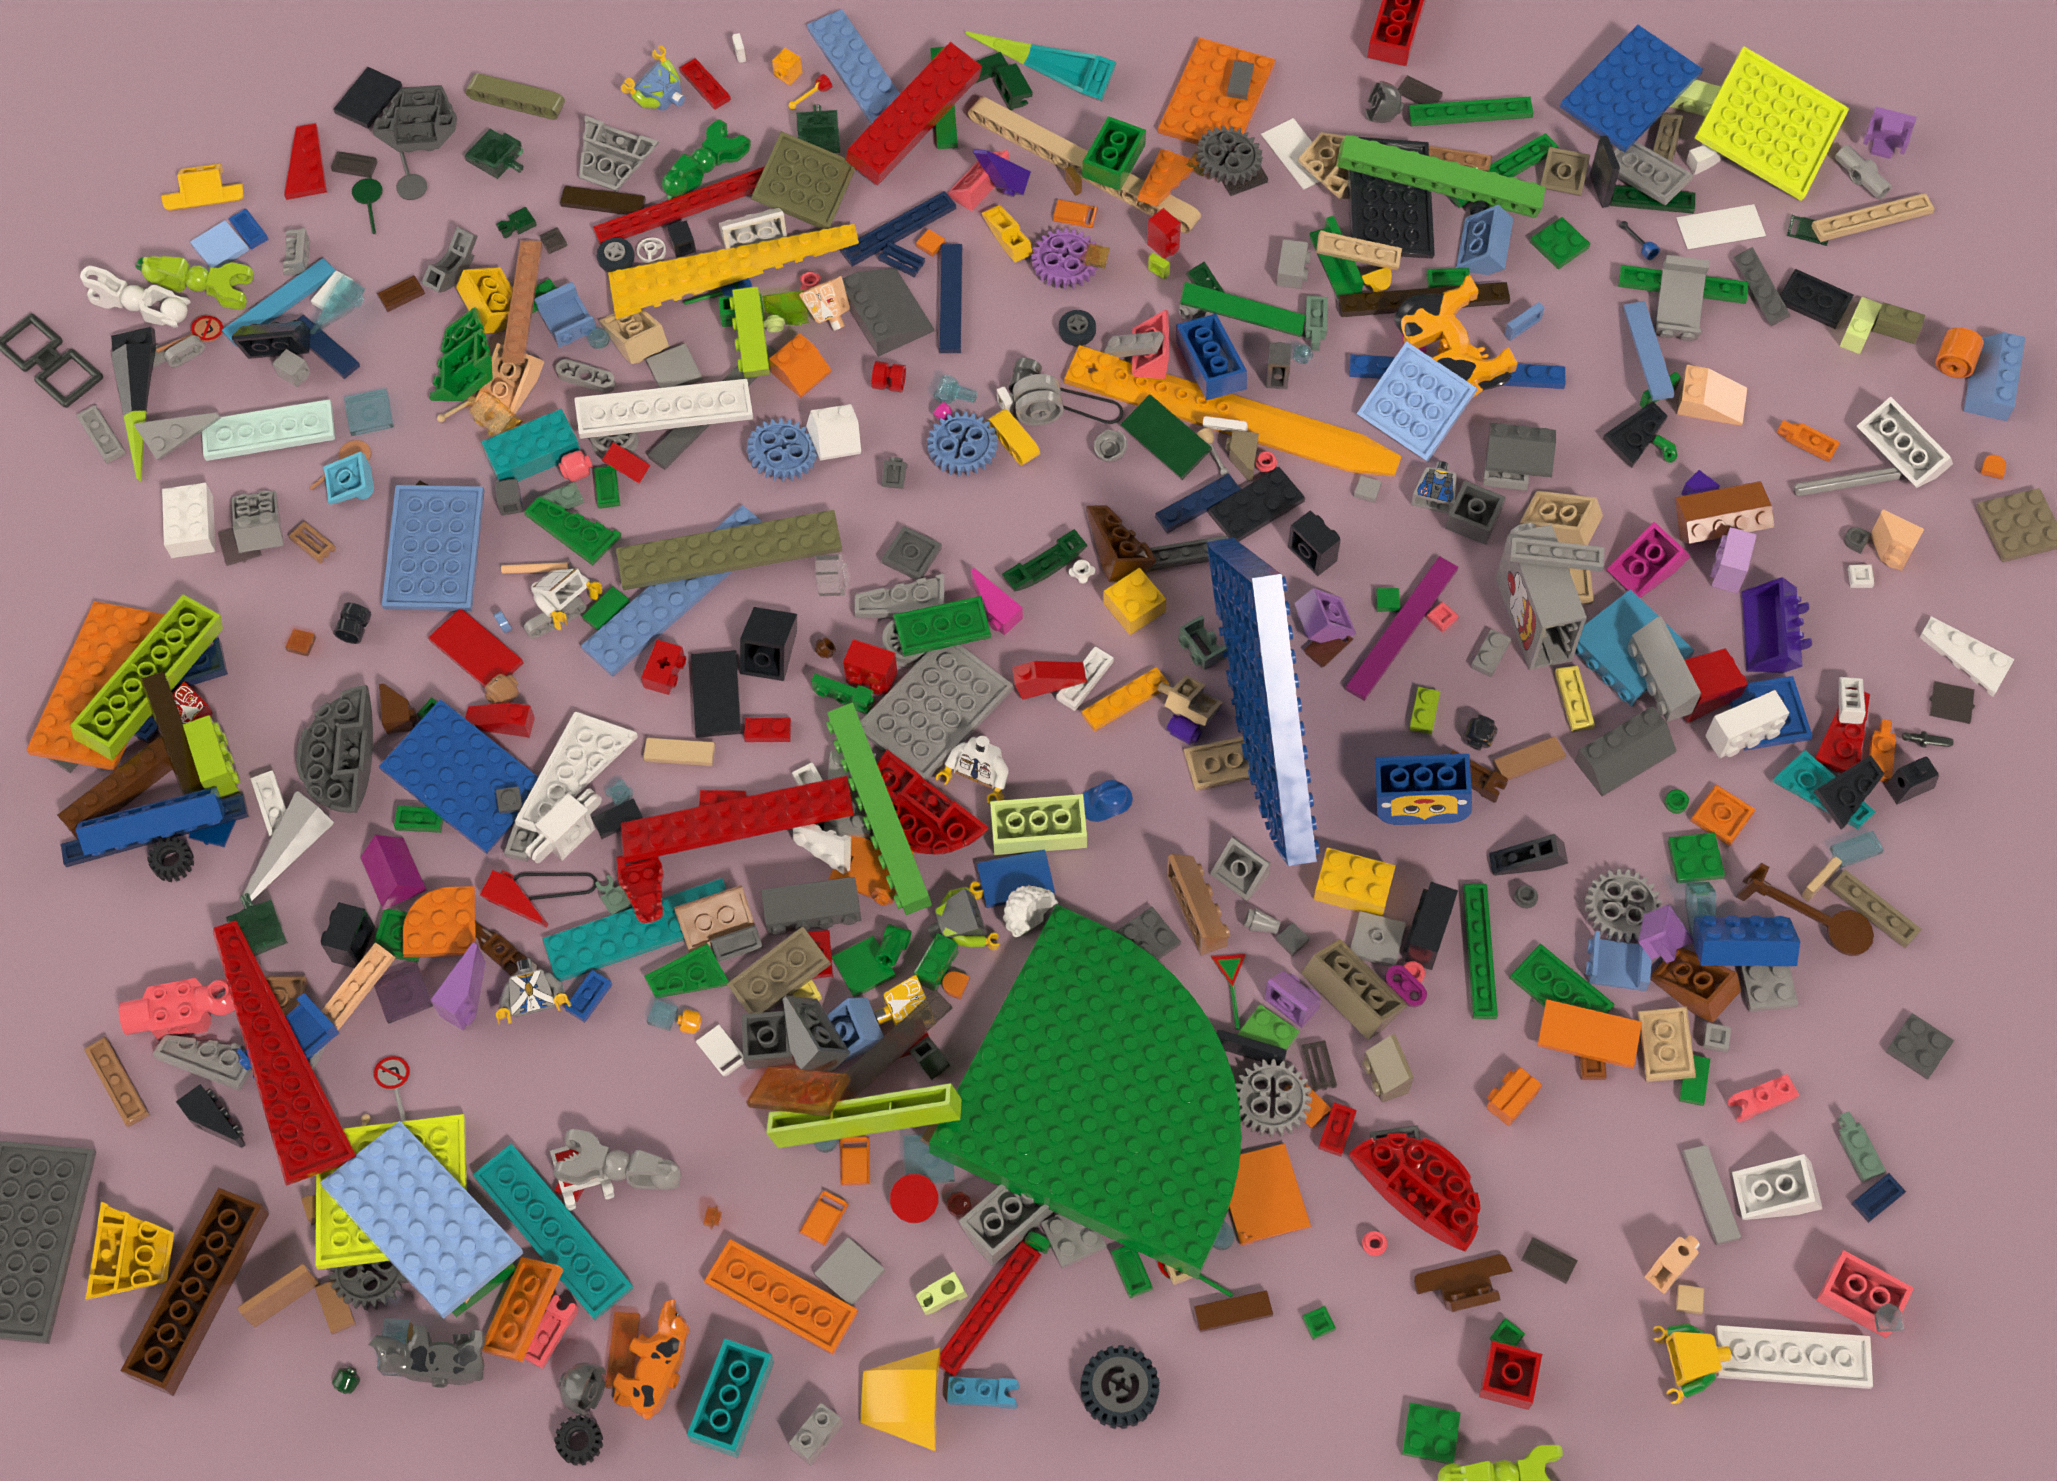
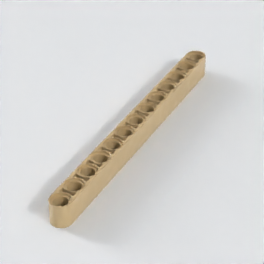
M984 96L979 97L968 110L969 118L976 124L1063 170L1069 166L1074 167L1082 180L1150 216L1165 208L1181 222L1182 233H1189L1201 218L1200 212L1195 207L1172 195H1169L1157 207L1138 201L1139 192L1145 181L1131 173L1121 191L1083 178L1082 161L1088 153L1087 150Z

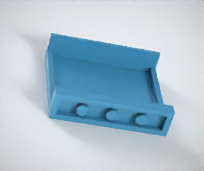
M1630 589L1584 625L1575 655L1580 656L1586 662L1589 669L1597 672L1602 677L1603 682L1618 693L1622 701L1627 702L1633 707L1637 698L1647 691V682L1644 676H1640L1634 657L1632 658L1629 655L1627 646L1635 632L1659 616ZM1666 624L1683 659H1690L1694 649Z

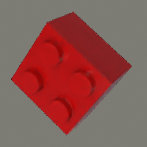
M855 639L852 640L843 660L846 683L854 688L860 685L874 691L873 694L886 695L891 690L898 674L896 653Z
M1492 1341L1487 1352L1479 1397L1529 1410L1534 1401L1543 1354Z

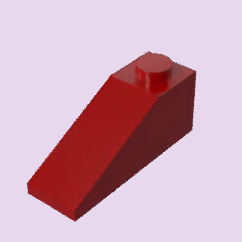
M1032 661L1012 667L1015 685L1022 700L1087 682L1083 662Z
M507 702L468 706L465 719L480 731L530 738L535 717L530 705Z
M492 870L480 896L497 906L547 928L548 922L521 886L513 879L514 875L504 870H501L500 873Z

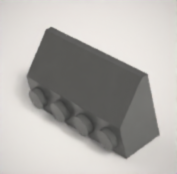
M1651 706L1579 749L1574 762L1603 797L1676 753L1677 750L1666 721Z
M855 877L761 890L768 934L781 935L787 931H797L802 926L807 931L814 927L830 928L835 924L852 925L857 921H862Z

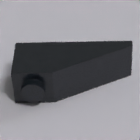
M1556 834L1489 853L1494 876L1542 871L1568 864L1565 844Z

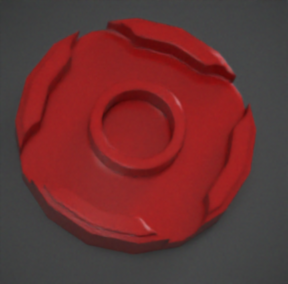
M909 1174L901 1177L893 1185L890 1192V1205L893 1212L899 1219L908 1223H920L928 1220L935 1213L939 1203V1194L935 1184L921 1174Z

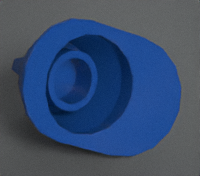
M1106 780L1100 785L1083 793L1085 818L1089 821L1099 822L1124 813L1132 805L1133 797L1130 789L1116 780Z

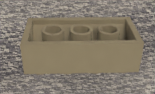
M1341 939L1314 954L1301 972L1309 983L1368 1040L1383 1031L1408 1005Z

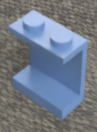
M1595 931L1593 938L1588 939L1587 953H1591L1590 961L1587 960L1585 975H1589V983L1646 991L1650 984L1652 959H1650L1642 946L1639 944L1600 939V931Z

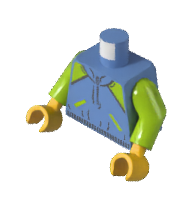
M659 45L658 49L661 55L653 50L652 57L660 60L661 63L656 62L636 84L633 79L626 78L625 83L629 87L623 83L621 91L623 93H631V97L644 109L664 111L672 103L678 107L682 106L685 96L681 94V80L669 58L666 59L664 56L666 54L665 47Z

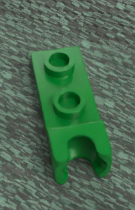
M814 674L811 680L812 689L817 695L831 697L843 705L853 703L856 711L866 715L870 712L875 701L871 697L874 691L860 685L854 688L818 674Z

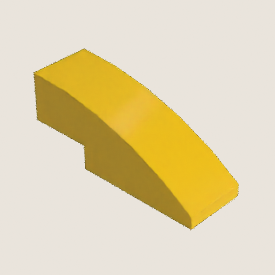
M1001 205L982 213L991 232L1014 263L1033 254L1030 240L1020 231L1019 224Z

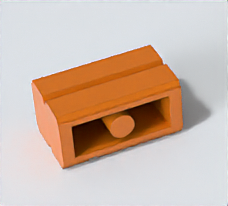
M1518 1067L1515 1072L1510 1070L1502 1080L1504 1085L1500 1089L1495 1087L1487 1097L1489 1100L1486 1107L1487 1110L1499 1117L1507 1126L1514 1122L1542 1087L1538 1080L1530 1076L1521 1067Z

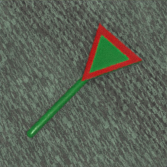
M1246 954L1211 956V959L1230 984L1235 1028L1238 1030L1240 1024L1234 983Z

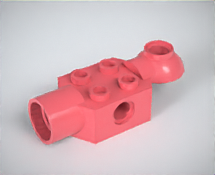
M196 978L147 987L143 998L120 1002L119 1019L125 1035L151 1031L161 1041L165 1035L182 1037L207 1032L212 1018L209 1013L227 1015L232 1013L235 1008L226 979H218L207 986H202ZM225 992L223 997L217 998L218 994Z

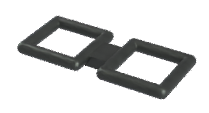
M30 313L0 337V351L24 372L29 371L36 364L43 369V371L35 376L34 381L61 406L67 408L103 379V374L74 349H69L63 355L56 352L55 349L63 343L62 338L36 315ZM32 323L51 342L25 362L6 343ZM73 359L92 377L65 398L46 379L69 360Z

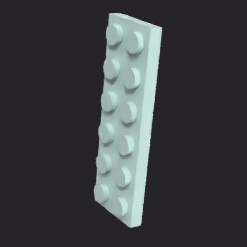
M330 399L225 416L202 431L203 455L206 461L336 440L333 407Z

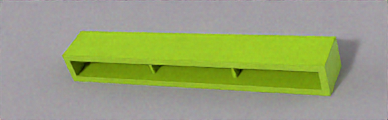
M950 1083L769 1112L766 1134L777 1148L957 1121L960 1120L962 1099Z

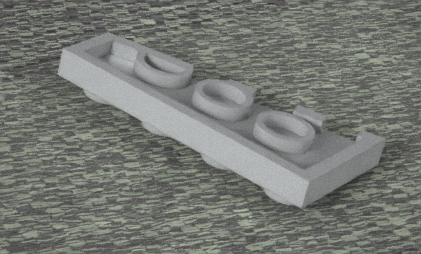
M944 573L928 580L926 578L918 579L917 582L911 584H897L894 588L884 590V588L855 594V618H894L893 614L944 604Z
M165 1035L153 1053L154 1058L238 1091L241 1090L252 1072V1069L246 1071L237 1061L241 1057L236 1051L239 1048L242 1051L246 1050V1047H243L242 1044L232 1043V1045H226L212 1040L202 1042L196 1041V1038Z

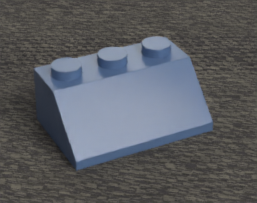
M1499 205L1466 217L1456 268H1469V272L1490 275L1504 270L1514 218Z

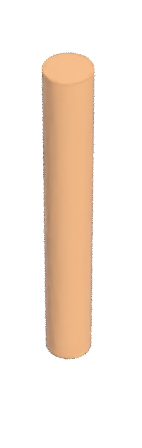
M568 562L501 566L502 574L538 573L569 569Z

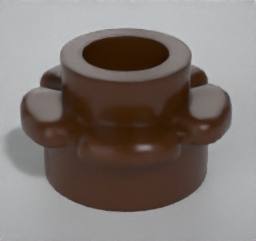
M825 637L822 640L816 641L815 650L821 658L829 659L836 652V647L830 639Z

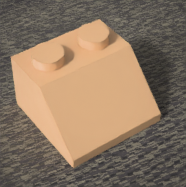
M1882 510L1871 531V539L1881 562L1891 568L1902 571L1924 529L1886 510Z

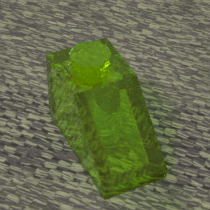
M804 290L762 296L765 312L771 316H780V318L785 320L787 326H799L809 323L807 307L799 295Z

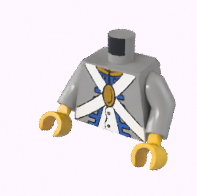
M523 959L517 961L519 975L509 977V982L504 985L499 999V1010L496 1012V1018L499 1025L500 1020L503 1018H507L508 1024L512 1023L511 1016L516 1018L556 1007L558 1011H561L560 1005L562 1003H567L568 1007L571 1006V1003L559 980L551 973H545L542 969L533 971L531 959Z

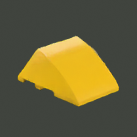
M101 1202L85 1300L167 1283L174 1232L148 1221H142L129 1215L127 1212H121Z
M940 1348L863 1371L860 1423L936 1452V1412Z

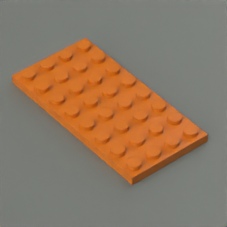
M93 602L26 749L29 755L113 771L117 769L127 744L113 760H110L73 739L70 725L165 614Z

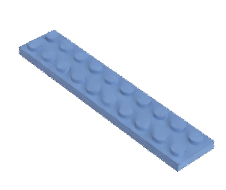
M742 505L713 531L761 523L762 521ZM733 571L649 586L581 645L582 650L613 677Z

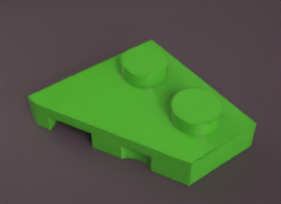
M1260 1004L1237 1035L1287 1050L1299 1035V1030Z

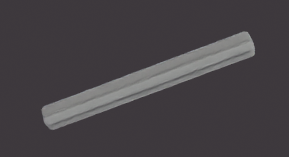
M1896 467L1801 482L1795 484L1794 491L1796 496L1897 480L1900 479L1901 472Z

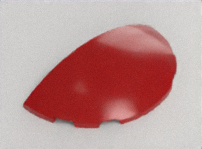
M888 749L883 754L877 765L910 849L914 853L932 855L952 853L969 846L989 829L988 826L966 809L949 799L923 779L918 772Z
M1390 1133L1384 1138L1376 1140L1370 1138L1349 1153L1350 1158L1363 1176L1397 1211L1438 1240L1466 1252L1474 1240L1479 1227L1477 1223L1478 1213L1481 1209L1478 1192H1474L1470 1182L1471 1175L1459 1159L1450 1151L1427 1138L1418 1140L1407 1137L1406 1133Z

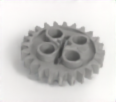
M1619 868L1614 875L1608 870L1606 877L1600 874L1598 881L1593 880L1592 887H1589L1587 890L1588 896L1584 900L1587 905L1584 911L1591 912L1588 914L1587 920H1595L1592 928L1599 926L1601 928L1600 935L1607 932L1608 940L1614 935L1616 936L1617 943L1620 942L1622 937H1625L1627 943L1630 942L1631 937L1638 942L1644 914L1659 909L1658 907L1662 904V900L1657 899L1660 892H1652L1655 884L1647 885L1648 877L1642 880L1638 879L1639 872L1631 876L1630 869H1627L1626 873L1622 874ZM1609 890H1613V891H1615L1618 895H1617V896H1613V895H1611L1608 891H1609ZM1632 895L1640 896L1641 900L1634 899ZM1610 911L1615 917H1609L1605 912ZM1629 916H1635L1639 921H1632Z
M1275 1059L1272 1060L1271 1065H1267V1062L1263 1060L1262 1067L1253 1063V1071L1246 1068L1244 1072L1246 1077L1239 1075L1238 1081L1241 1084H1236V1090L1241 1109L1240 1117H1245L1243 1121L1244 1126L1249 1123L1252 1124L1251 1132L1259 1128L1260 1136L1265 1131H1269V1136L1272 1138L1274 1132L1277 1131L1279 1136L1282 1137L1283 1130L1286 1129L1289 1134H1292V1125L1299 1129L1301 1126L1299 1120L1306 1121L1307 1116L1305 1113H1310L1311 1107L1307 1105L1312 1103V1097L1307 1096L1311 1093V1088H1304L1308 1080H1300L1301 1071L1293 1073L1294 1065L1287 1069L1285 1068V1061H1282L1280 1066H1276ZM1272 1078L1275 1079L1274 1118H1270ZM1261 1082L1267 1088L1260 1090L1255 1087V1084ZM1290 1084L1291 1090L1283 1091L1279 1088V1085ZM1260 1105L1265 1107L1266 1111L1258 1113L1254 1110V1107ZM1280 1107H1287L1291 1112L1289 1114H1282L1278 1109Z

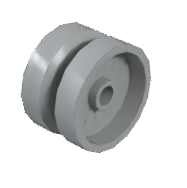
M1035 374L1019 380L1014 385L1013 397L1016 403V415L1020 422L1030 426H1041L1050 424L1062 416L1064 407L1060 396V384L1055 377L1046 374Z

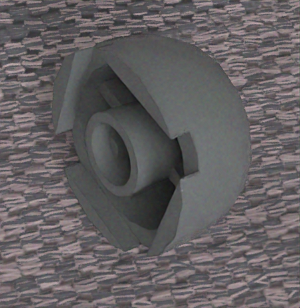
M1377 82L1368 98L1371 106L1370 110L1366 108V118L1368 121L1375 123H1387L1393 120L1403 109L1399 90L1388 82Z
M577 1363L561 1375L559 1379L560 1397L569 1410L582 1416H588L589 1413L587 1411L589 1408L595 1409L606 1385V1382L602 1381V1374L606 1375L604 1367L592 1363Z

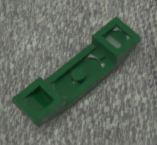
M1073 529L1057 539L1056 545L1024 565L1018 563L1002 573V577L1014 592L1026 589L1062 569L1087 547V544L1078 532Z

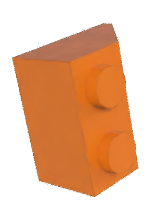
M800 333L769 358L771 373L800 398L831 373L830 367L815 345Z

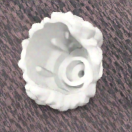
M1030 885L1026 887L1021 886L1016 891H1012L1006 902L1007 905L1004 907L1005 915L1003 919L1006 922V929L1011 931L1014 937H1019L1043 923L1044 914L1058 904L1054 893L1050 890Z

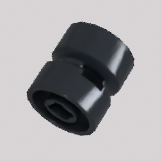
M348 602L343 605L340 619L335 625L333 634L346 643L359 644L365 633L364 627L367 626L371 618V612L362 605Z

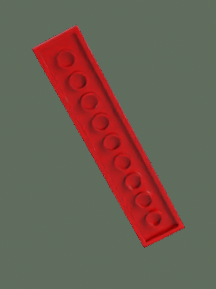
M848 776L621 823L623 858L625 863L854 816Z

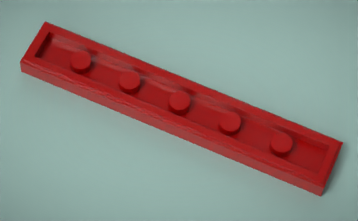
M1023 1241L1018 1244L940 1352L939 1368L952 1377L957 1376L1038 1263L1042 1254Z

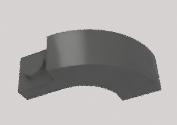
M457 227L446 254L439 262L428 265L421 284L438 293L445 292L459 282L463 270H468L475 255L471 253L478 236L462 227Z

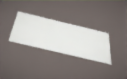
M1294 118L1261 134L1303 190L1320 182L1298 162V158L1310 146L1312 141Z
M1754 204L1676 217L1687 249L1766 236Z

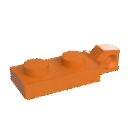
M1783 420L1777 430V433L1786 438L1785 440L1827 462H1830L1840 444L1839 441L1803 423H1794L1793 425Z
M1882 719L1878 731L1874 730L1870 739L1869 756L1872 755L1884 772V776L1880 780L1882 782H1888L1892 777L1896 744L1895 734L1890 733L1892 721Z

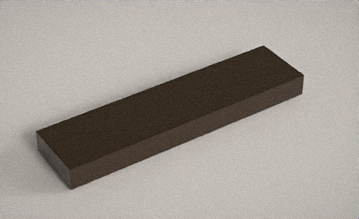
M564 186L560 205L561 207L627 215L644 209L646 198L642 195Z

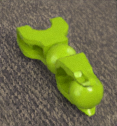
M150 256L143 258L141 267L144 278L151 283L179 293L183 292V289L186 290V287L194 292L206 290V294L216 298L222 307L235 310H243L246 307L247 298L243 292L237 291L232 287L237 284H250L254 278L252 268L232 262L219 268L210 267V271L202 266L190 267L184 258Z
M1540 1445L1528 1453L1523 1460H1517L1515 1463L1507 1460H1499L1494 1463L1484 1461L1467 1466L1450 1463L1440 1469L1437 1481H1551L1545 1473V1465L1559 1460L1563 1456V1449L1560 1445Z

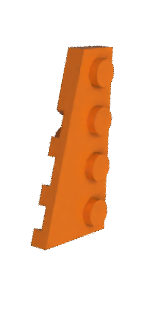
M1161 149L1139 192L1137 200L1157 207L1170 195L1173 189L1180 186V182L1183 179L1186 180L1192 171L1198 169L1200 162L1170 150Z

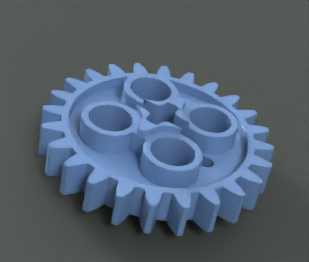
M966 411L963 416L956 412L954 418L947 414V421L940 418V425L934 424V431H929L930 438H927L930 459L935 460L936 467L941 465L942 472L949 469V475L957 471L958 477L961 476L962 472L969 476L971 470L978 474L979 467L985 470V463L991 464V457H996V450H998L997 435H995V429L990 428L989 421L984 423L983 416L976 419V414L973 413L971 417H968ZM969 429L968 433L966 434V441H964L965 433ZM959 446H960V447H961V449H960V455H959V457L956 459L957 455L959 454Z
M780 418L779 423L771 419L770 425L764 421L762 428L756 426L755 432H751L747 443L748 461H752V468L758 467V474L764 471L765 478L773 475V481H776L777 477H781L782 482L785 481V477H789L793 481L794 475L801 479L802 472L808 474L809 468L813 469L814 462H816L817 452L810 434H806L807 427L800 429L799 422L791 425V419L787 423H783L782 418Z

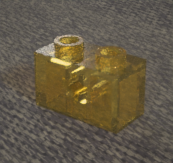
M485 391L469 410L475 417L473 420L478 425L489 429L487 433L491 437L518 427L523 422L496 396Z

